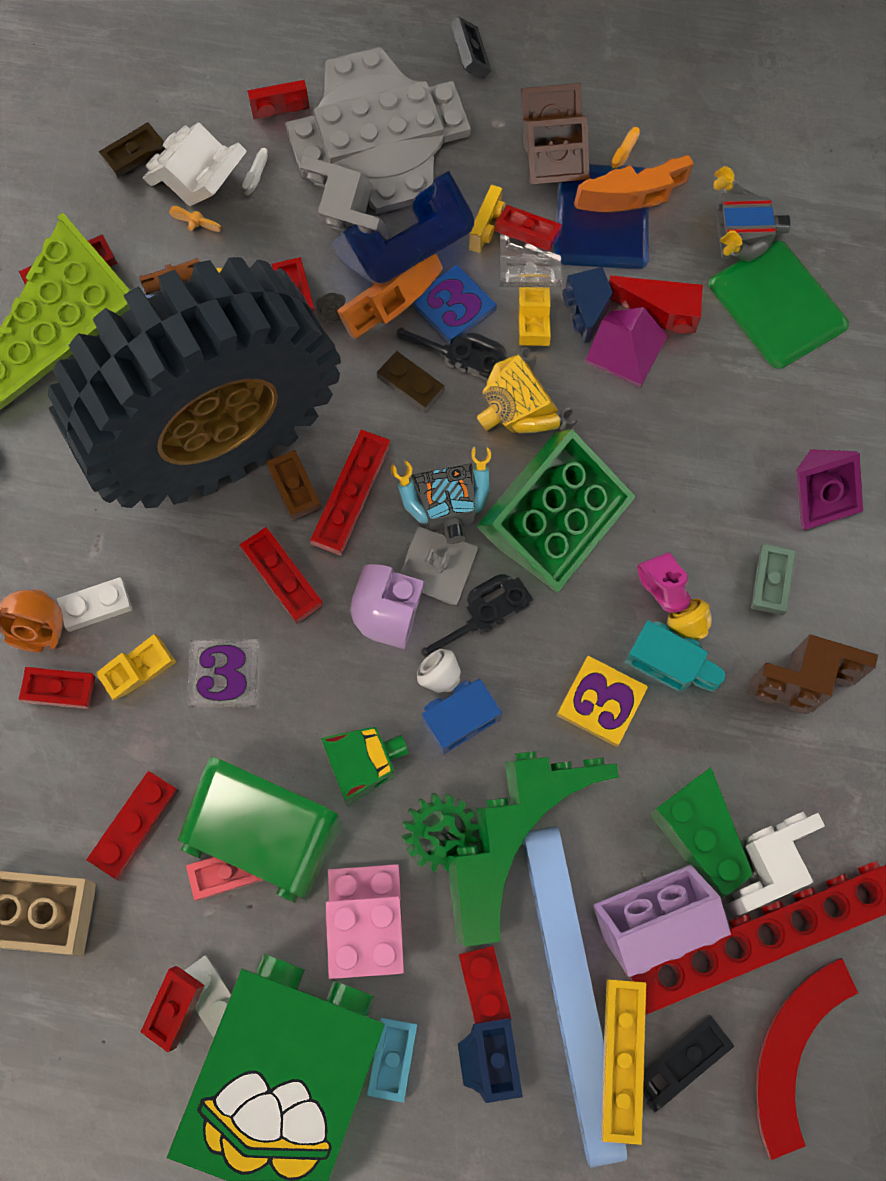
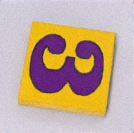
M587 656L556 716L618 747L648 686Z

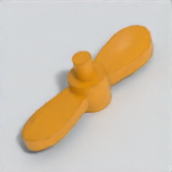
M172 206L169 210V214L175 219L189 223L187 227L189 231H193L194 228L199 226L215 232L222 230L221 225L212 220L205 219L198 211L190 213L179 206Z

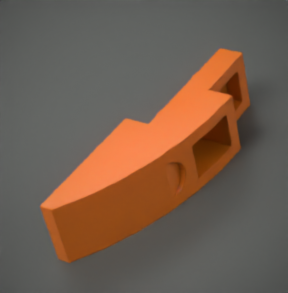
M685 155L678 159L672 158L657 167L646 168L638 174L631 165L622 169H614L606 175L596 179H588L580 184L574 205L577 209L587 211L625 212L668 202L672 189L688 182L694 162L689 155Z
M427 241L381 273L382 279L337 310L350 337L358 338L379 322L387 324L419 298L434 282L443 267L431 242Z

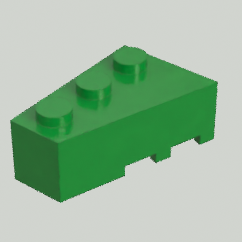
M711 767L650 814L688 865H692L721 899L753 876Z

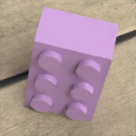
M692 865L593 905L604 941L628 977L645 973L654 966L669 960L679 959L685 953L704 945H712L719 939L731 935L720 896Z

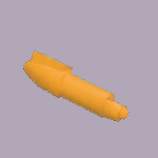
M633 127L628 132L621 146L615 152L611 160V171L619 169L626 162L629 153L639 138V127Z

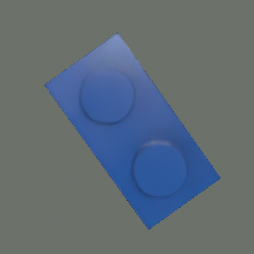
M480 678L473 683L470 680L464 681L453 689L454 694L445 700L439 697L424 707L425 712L421 714L422 723L443 755L501 720L502 711Z

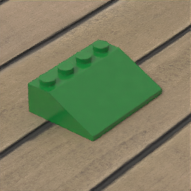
M569 429L552 435L476 527L499 550L555 592H559L636 496L573 429Z

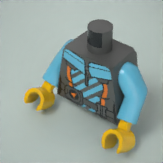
M487 446V456L482 460H478L475 457V447L471 450V457L476 463L475 468H473L472 463L412 474V466L405 460L406 472L403 475L397 474L394 464L390 468L392 475L400 481L398 489L404 508L419 523L427 524L430 531L444 530L446 541L449 544L460 543L466 539L463 526L474 523L475 514L482 511L488 497L490 483L489 468L486 467V463L491 459V451Z

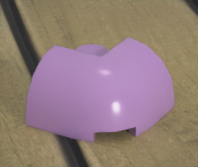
M378 564L364 565L351 601L350 613L353 623L362 632V635L374 641L405 650L424 588V581L392 571V567Z

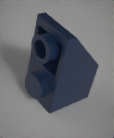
M603 266L568 275L566 287L562 290L564 304L566 307H570L573 313L572 324L574 331L581 334L584 343L591 341L610 306L612 289Z

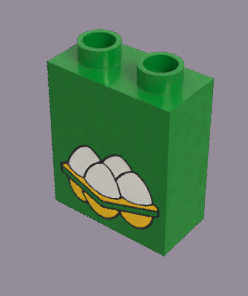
M264 953L256 973L241 968L166 1158L226 1181H329L385 1025L383 1022L368 1016L375 996L334 980L326 1000L298 989L305 969Z

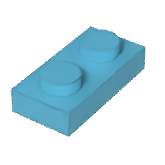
M381 1018L380 1021L385 1025L375 1050L367 1096L404 1103L418 1024Z

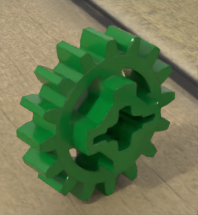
M431 793V802L426 803L422 798L418 799L421 807L418 811L409 808L408 812L413 818L411 821H403L402 825L405 829L409 830V833L404 834L402 840L405 844H411L406 851L411 857L417 855L415 861L419 866H424L428 861V868L431 871L435 872L438 865L441 864L442 868L448 872L447 855L457 854L458 847L469 846L470 843H478L479 839L472 834V831L479 829V824L470 820L474 817L475 813L470 808L464 809L466 803L462 799L458 798L454 802L453 796L446 793L441 801L436 793ZM434 812L433 815H431L430 817H428L427 819H425L428 815H430L431 813ZM454 813L458 815L462 828L454 825ZM443 827H445L449 831L445 833H439L438 838L432 833L436 831H442ZM419 836H422L424 839H427L426 847L428 848V851H425L422 848L419 841Z

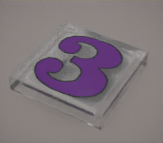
M258 639L190 640L187 690L188 708H256Z

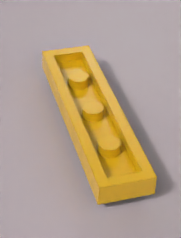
M606 980L601 1141L642 1145L646 982Z

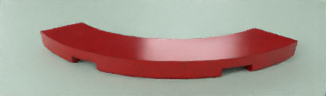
M843 958L822 966L806 977L780 1005L764 1036L755 1076V1082L757 1083L756 1114L761 1139L769 1160L777 1159L806 1147L796 1110L797 1071L803 1050L816 1026L834 1007L846 999L859 994Z

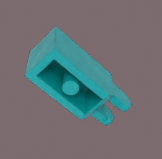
M647 620L625 661L631 667L678 692L687 690L691 684L701 689H706V691L714 692L725 681L726 672L721 667H717L713 662L705 659L708 652L702 649V645L699 642L687 637L683 639L672 633V629L669 626L657 621L653 623Z

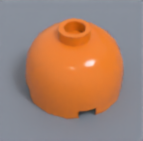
M38 589L17 590L2 599L0 602V632L5 635V643L20 650L35 653L42 652L43 647L50 646V650L55 648L61 636L64 622L61 608L47 593Z

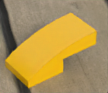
M519 286V345L550 346V287Z
M153 634L129 654L120 653L98 670L96 675L112 700H118L174 665L176 660L160 636Z

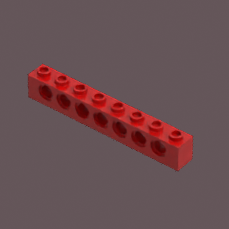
M878 860L857 868L860 875L848 880L846 873L825 881L828 886L825 890L816 893L814 887H810L793 894L796 902L784 906L782 901L779 900L761 908L764 915L751 920L749 913L729 921L731 935L719 939L716 943L704 945L685 953L679 959L669 960L654 966L645 973L628 977L626 972H624L627 981L646 982L645 1015H648L886 915V865L880 866ZM858 885L866 888L869 893L867 904L861 902L857 897L856 890ZM826 898L833 900L837 906L835 917H831L825 912L824 902ZM794 911L799 912L805 919V927L802 931L797 930L792 925L791 916ZM761 925L768 926L773 933V940L770 945L764 944L759 938L758 931ZM729 938L735 939L741 947V953L737 959L731 958L725 950V944ZM696 952L703 953L708 959V967L703 973L695 970L692 965V957ZM663 965L671 967L675 972V982L670 987L664 986L658 977L659 970Z

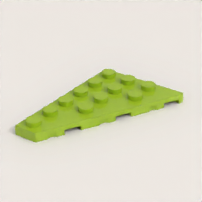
M63 212L57 216L58 223L50 238L47 237L42 245V252L36 257L26 276L28 281L20 297L15 298L11 305L10 314L5 317L0 327V410L53 370L59 360L67 359L73 353L69 344L78 333L92 336L98 335L99 331L92 320L98 313L107 308L122 316L130 310L123 296L130 291L129 288Z

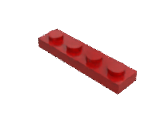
M362 429L360 430L310 539L311 545L340 556L342 555L391 446L389 439Z

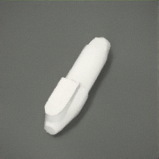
M267 148L260 149L250 171L246 174L242 184L245 196L251 195L260 182L261 174L268 160L269 151Z

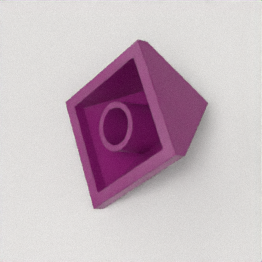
M644 307L611 311L602 319L585 363L641 388L667 339V335Z
M810 449L796 469L801 528L807 530L863 512L860 453L857 451Z

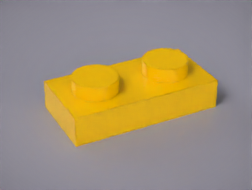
M491 184L469 232V250L480 253L484 244H489L495 228L493 226L494 221L505 208V202L502 201L501 187Z

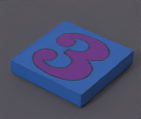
M455 265L436 279L411 304L449 345L452 344L455 336L461 338L497 309V304L458 265Z

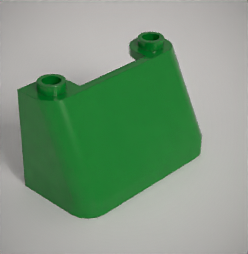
M210 756L178 841L183 844L180 849L183 852L200 859L202 853L220 859L278 887L276 895L296 903L298 897L307 901L343 822L337 813L314 801L221 759Z

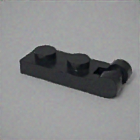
M707 1015L644 1067L643 1094L648 1099L646 1104L653 1113L665 1106L735 1047L711 1015ZM659 1073L668 1083L661 1090L652 1081Z

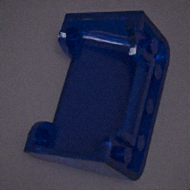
M450 171L434 179V183L414 197L412 210L418 223L385 242L378 231L371 234L364 233L359 230L356 224L342 232L331 243L337 257L342 263L371 283L381 285L469 234L474 227V216Z

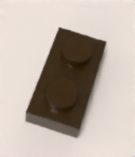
M147 122L98 152L115 177L119 178L166 148L163 146V139Z
M397 350L377 371V378L424 413L445 392V385Z

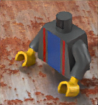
M723 166L714 172L715 177L718 178L713 183L714 189L718 191L723 189L724 192L721 195L716 210L722 259L737 257L745 262H751L766 253L767 249L772 245L775 234L789 233L790 216L773 215L772 200L768 197H760L742 188L734 180V173L728 166Z

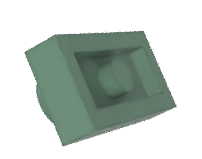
M767 544L761 546L751 609L783 616L786 614L796 550Z

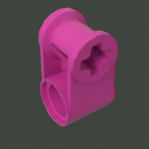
M670 552L637 565L642 585L653 595L665 611L680 612L688 608L691 601L690 595L685 588L688 576Z

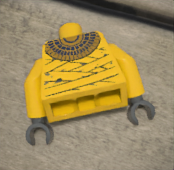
M527 347L521 348L518 356L514 355L494 365L487 380V386L483 389V394L491 406L478 414L477 419L486 431H489L500 422L512 433L517 432L519 434L544 432L558 428L562 431L573 429L577 420L567 421L565 417H569L572 414L573 410L570 407H566L559 416L556 414L558 411L557 407L532 371L537 357L534 356L531 359H527L529 355Z

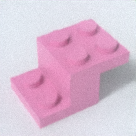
M399 864L328 869L329 902H326L329 979L404 974Z

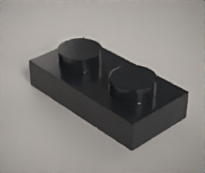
M458 16L451 23V27L455 36L454 42L461 55V64L468 73H474L485 78L492 70L479 29L474 24Z

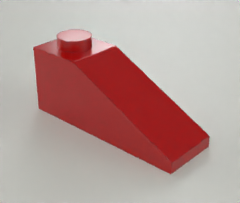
M610 275L609 284L612 289V301L627 309L644 307L664 330L674 331L679 334L696 333L701 319L703 285Z

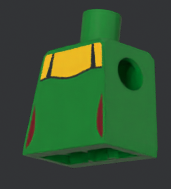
M377 727L341 733L321 739L347 806L395 777V773L390 761L409 754L402 735L382 742Z

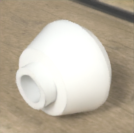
M438 649L427 656L417 670L418 683L437 693L452 691L459 684L461 673L454 653L451 650Z

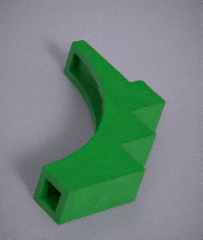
M536 751L515 753V761L505 762L510 804H508V798L486 800L487 807L476 808L481 851H479L478 845L463 846L457 848V854L447 855L456 943L468 947L500 942V908L504 883L513 858L528 832L549 809L568 795L593 783L619 778L617 763L605 764L604 757L583 760V767L572 768L571 761L551 763L549 765V757L537 758Z

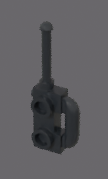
M403 327L398 328L396 331L399 338H406L441 353L449 367L458 368L463 373L467 372L484 380H488L496 363L508 358L502 344L477 333H467L461 338L455 336L451 346L447 344L443 346L404 330ZM474 345L478 348L491 352V354H484L482 352L472 349V346Z
M506 574L496 575L470 591L467 598L469 606L466 607L470 620L466 621L467 624L430 646L422 648L421 655L427 657L434 651L443 648L470 631L473 633L478 630L480 634L484 632L489 633L493 630L492 627L496 625L501 626L505 623L504 620L530 607L534 599L519 577L513 580ZM502 588L503 594L489 602L484 601L483 597Z

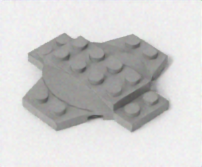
M381 47L325 60L324 98L318 107L313 108L314 116L285 122L298 166H300L302 156L304 155L361 172L373 185L368 205L376 215L433 200L434 154L440 151L443 143L469 137L471 133L470 125L453 81L428 87L426 80L417 82L406 78ZM300 169L302 178H307V174Z

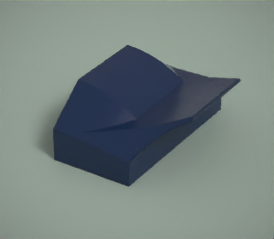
M506 1018L473 1024L471 1033L457 1044L463 1086L479 1093L485 1103L523 1097L511 1019Z

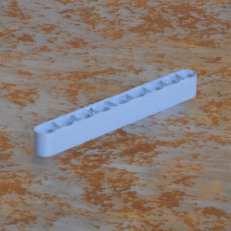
M558 826L532 830L528 832L523 845L589 1168L624 1162L627 1161L625 1143L601 1141L604 1040Z

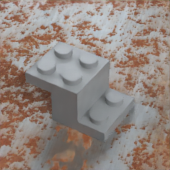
M302 156L299 168L307 174L308 180L315 182V186L324 189L318 214L326 219L325 224L332 226V229L348 235L350 230H353L354 233L361 235L360 238L377 243L378 239L388 240L391 229L380 218L365 214L373 185L361 172L308 156Z

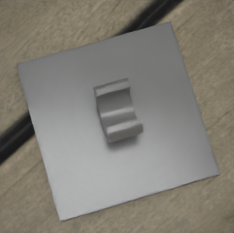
M417 527L399 574L423 580L424 588L422 595L457 606L479 547L463 541L449 544L446 541L445 535Z

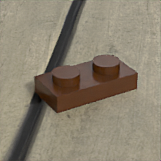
M296 450L266 462L267 468L292 521L322 508Z

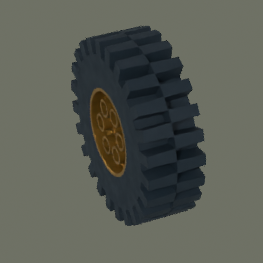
M232 257L227 259L220 273L211 260L194 263L190 282L183 283L175 270L158 276L160 293L147 298L139 286L123 295L130 307L129 311L119 316L105 308L92 319L100 333L98 337L78 333L70 342L69 347L75 359H62L57 362L53 372L59 383L49 385L48 397L53 404L49 407V411L94 492L98 491L104 501L111 503L117 499L121 507L133 508L141 500L147 509L158 508L167 495L173 505L187 502L193 488L198 487L203 496L217 491L218 479L228 475L232 482L235 483L246 477L244 466L252 461H256L261 466H264L267 461L274 459L270 451L274 445L278 444L289 447L299 438L294 430L295 426H311L316 421L319 415L314 407L326 405L332 398L333 393L328 386L339 381L340 372L336 365L341 363V358L335 349V344L302 293L283 269L279 268L274 271L269 262L258 259L249 268L243 258Z

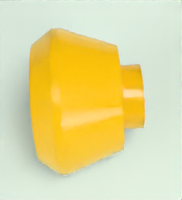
M695 598L690 599V605L687 609L680 612H670L667 625L681 638L687 637L698 641L708 635V629L712 625L709 603Z

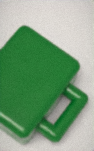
M773 241L766 253L751 262L740 260L713 275L708 281L710 290L773 368L783 369L843 334L849 328L848 318L783 241Z

